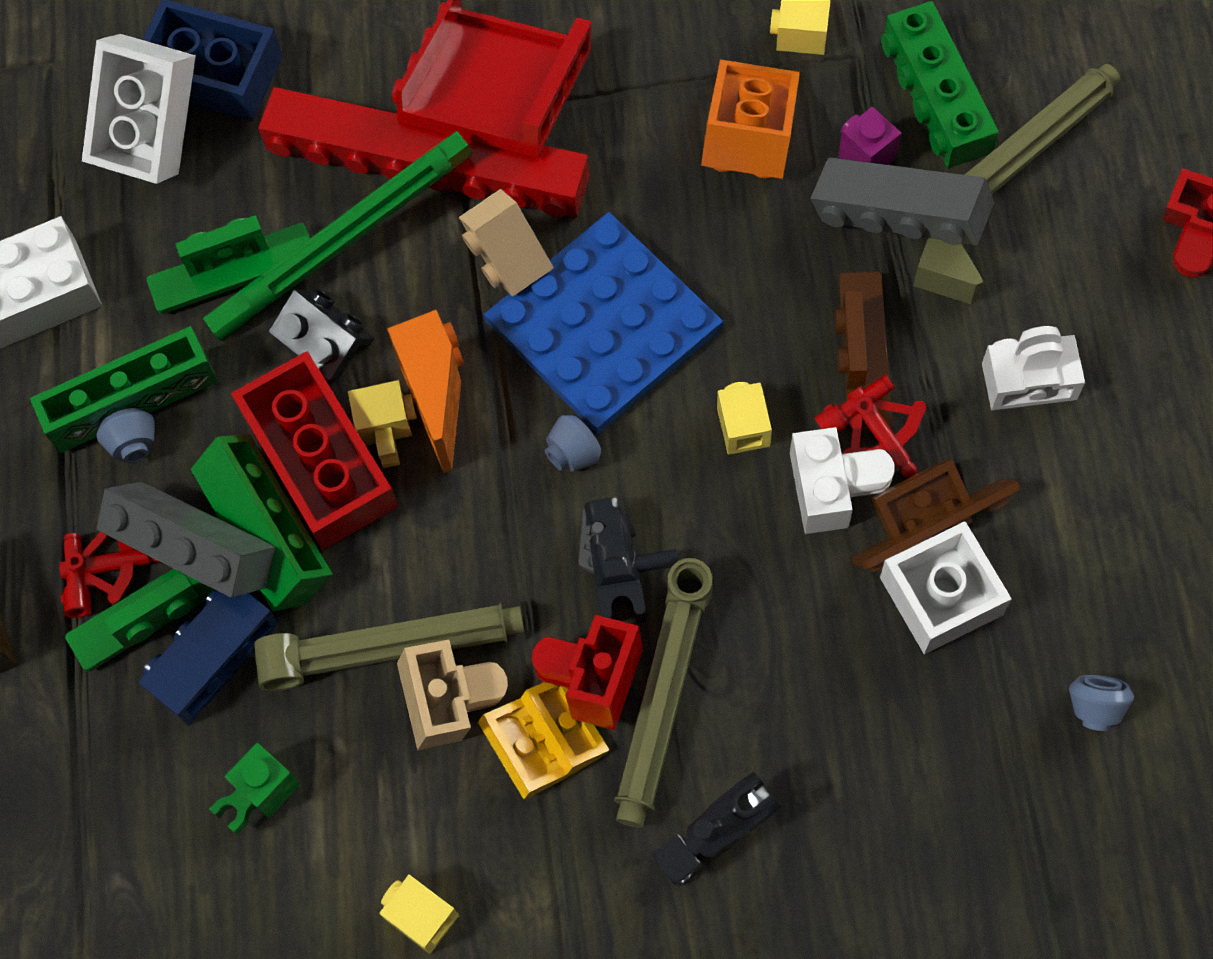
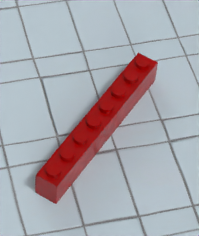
M276 87L272 90L258 127L266 150H270L278 156L288 157L294 155L307 158L318 165H328L330 163L347 167L355 173L366 174L371 172L384 175L389 179H392L450 136L398 122L396 113ZM464 139L473 155L429 187L436 191L448 189L461 192L477 200L488 198L499 189H502L517 202L519 208L529 207L543 210L546 214L554 217L566 215L577 218L590 177L588 155L544 146L539 157L536 158Z

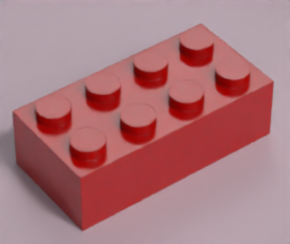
M308 351L231 393L244 419L322 551L399 507L391 486Z

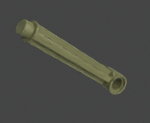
M1104 64L1099 69H1088L1083 77L965 175L986 178L993 195L1102 102L1109 100L1113 96V88L1120 83V75L1117 70L1109 64Z
M685 558L677 561L668 573L666 609L618 795L614 798V801L620 804L616 821L624 825L642 828L646 813L655 810L653 804L701 614L704 613L705 607L708 606L712 598V574L710 568L696 558ZM694 579L702 587L698 592L690 594L681 591L678 585L683 580Z
M500 602L496 606L299 640V637L294 634L281 633L264 636L254 642L259 688L266 691L292 689L303 684L305 676L398 660L404 648L448 639L452 650L499 641L508 642L507 635L524 633L520 606L502 609Z

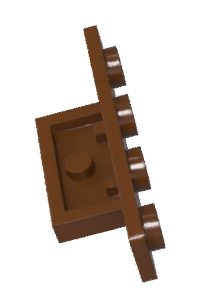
M848 272L839 275L840 308H835L834 324L835 334H842L843 347L837 348L838 374L845 373L846 400L849 399L847 394L857 387L862 386L864 389L877 379L882 378L885 374L889 378L882 275L880 272ZM890 392L879 400L891 402ZM878 409L889 427L892 428V411ZM862 419L861 432H871ZM848 424V430L852 432V426Z
M944 459L870 498L888 538L852 556V562L854 566L866 570L870 569L871 572L882 570L886 559L933 537V535L946 528L948 530L964 521L967 525L973 521L971 515L984 508L986 511H993L1005 506L1011 501L1009 495L1019 491L1021 487L1017 480L1000 479L968 495L953 460Z

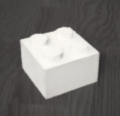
M965 521L886 559L880 575L881 581L923 654L1003 616L1011 601L1009 593Z

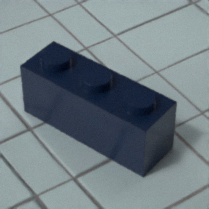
M214 589L206 598L203 610L194 620H188L180 626L174 635V642L162 655H156L147 663L143 670V677L138 683L189 726L255 651L254 642L259 638L268 636L279 623L272 612L249 593L231 598Z

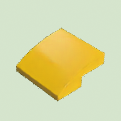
M543 682L527 689L520 699L483 714L478 721V724L524 800L580 771L606 755L609 751L595 725L571 718L565 697L568 688Z

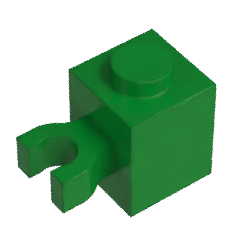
M257 742L224 776L236 790L231 795L218 799L209 810L220 818L226 810L235 808L237 816L227 827L238 836L247 826L250 814L255 808L269 818L300 786V783Z

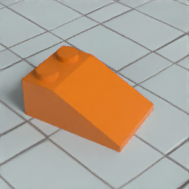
M720 59L707 122L701 166L711 167L721 172L736 171L753 174L760 178L774 177L783 179L800 72Z
M437 310L387 328L399 366L443 473L452 471L461 391L458 366L464 365V361L458 348L460 345L451 322L442 324Z

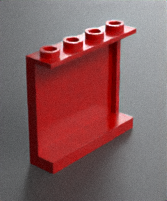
M461 0L442 2L434 25L427 27L419 51L411 54L404 77L402 79L398 78L394 84L392 101L397 104L398 122L448 135L458 131L464 139L538 158L590 54L592 21L576 17L568 35L462 9Z

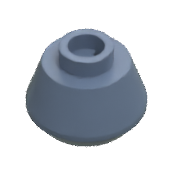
M138 408L120 410L109 415L101 422L96 437L98 442L114 459L124 461L127 464L138 463L147 458L149 451L154 447L155 420L151 414Z
M574 415L560 416L546 438L549 447L545 449V454L558 470L566 468L571 472L597 464L601 455V447L590 429Z
M1083 675L1079 676L1069 686L1075 716L1083 720L1084 727L1092 730L1108 731L1111 729V725L1121 723L1134 701V694L1128 684L1112 677Z

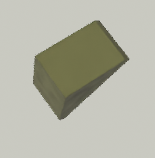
M928 238L917 268L913 286L968 304L977 302L984 281L963 245H952L942 240Z

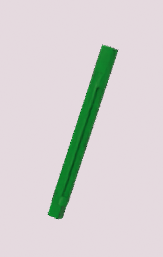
M455 131L441 143L434 146L388 182L203 317L212 333L219 341L224 340L473 155L469 145L458 131Z

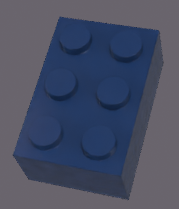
M161 0L142 39L196 55L189 104L252 122L283 57L273 28L171 0Z

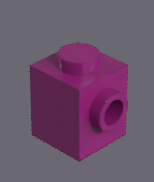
M872 106L861 116L858 114L852 116L843 125L838 157L846 160L889 165L897 159L901 132Z

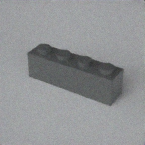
M830 157L826 161L810 198L821 221L832 227H842L844 225L863 228L872 233H880L882 231L898 233L912 239H919L921 237L932 238L952 245H959L961 243L978 245L995 203L987 180L984 177Z
M136 482L104 489L96 530L231 598L267 587L275 546L146 483Z

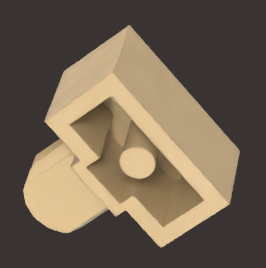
M499 189L459 217L467 231L462 234V238L475 256L481 254L486 265L481 267V269L495 289L501 285L513 297L554 268L517 202L502 189Z
M449 639L404 648L397 662L417 750L462 741L471 728L467 712L496 706L504 697L508 687L507 676L497 663L486 662L465 667L463 665L456 666Z

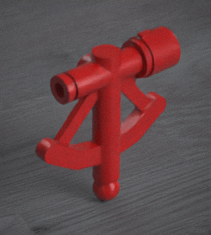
M886 374L863 389L862 386H859L848 393L847 397L849 399L841 405L837 406L835 404L832 406L830 403L823 408V412L814 417L821 429L836 427L837 433L846 428L848 424L852 426L851 448L844 449L843 454L882 449L891 456L895 467H899L900 474L904 478L916 475L917 467L909 460L911 457L903 445L917 432L926 410V404L920 400L915 401L912 406L879 400L887 395L890 390L895 389ZM878 409L909 415L905 425L894 434ZM862 419L879 442L878 445L860 448Z
M99 532L83 551L81 535L78 533L66 534L63 537L65 561L59 563L61 578L67 580V586L64 588L63 594H60L61 603L64 604V615L69 618H83L90 615L92 607L89 587L93 586L107 593L108 600L112 605L118 603L125 598L135 578L136 567L151 564L152 561L157 563L160 561L118 540L120 552L93 556L109 537L108 535ZM120 570V575L114 586L92 575Z

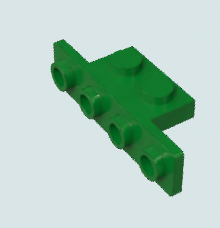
M255 215L249 218L232 220L224 227L209 232H198L192 234L184 241L175 243L183 264L147 277V283L156 310L159 314H165L251 283L310 239L305 224L298 223L264 235Z
M172 569L68 632L65 638L82 668L86 672H91L131 646L146 640L154 632L175 619L188 614L193 608L205 602L208 595L214 589Z

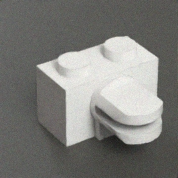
M1041 326L1032 328L1022 333L1019 342L1016 339H1003L995 342L993 345H988L982 362L991 410L1077 400L1085 384L1075 335L1061 337L1057 327Z
M836 427L792 433L790 458L805 534L848 528L853 510L851 497L878 494L890 487L894 475V462L885 450L874 449L842 454Z

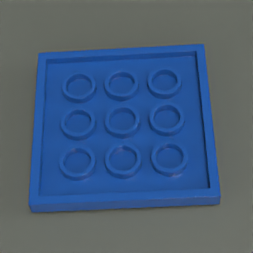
M610 212L606 213L551 258L550 262L554 267L551 271L513 297L510 294L506 295L484 313L485 322L597 435L723 329V320Z

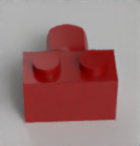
M1182 168L1167 204L1163 221L1183 229L1173 252L1172 258L1175 269L1185 277L1199 278L1206 275L1213 267V178Z
M595 615L587 638H579L578 643L554 637H544L536 644L532 652V661L537 678L542 682L568 688L565 697L572 719L611 730L616 729L643 653L639 626Z

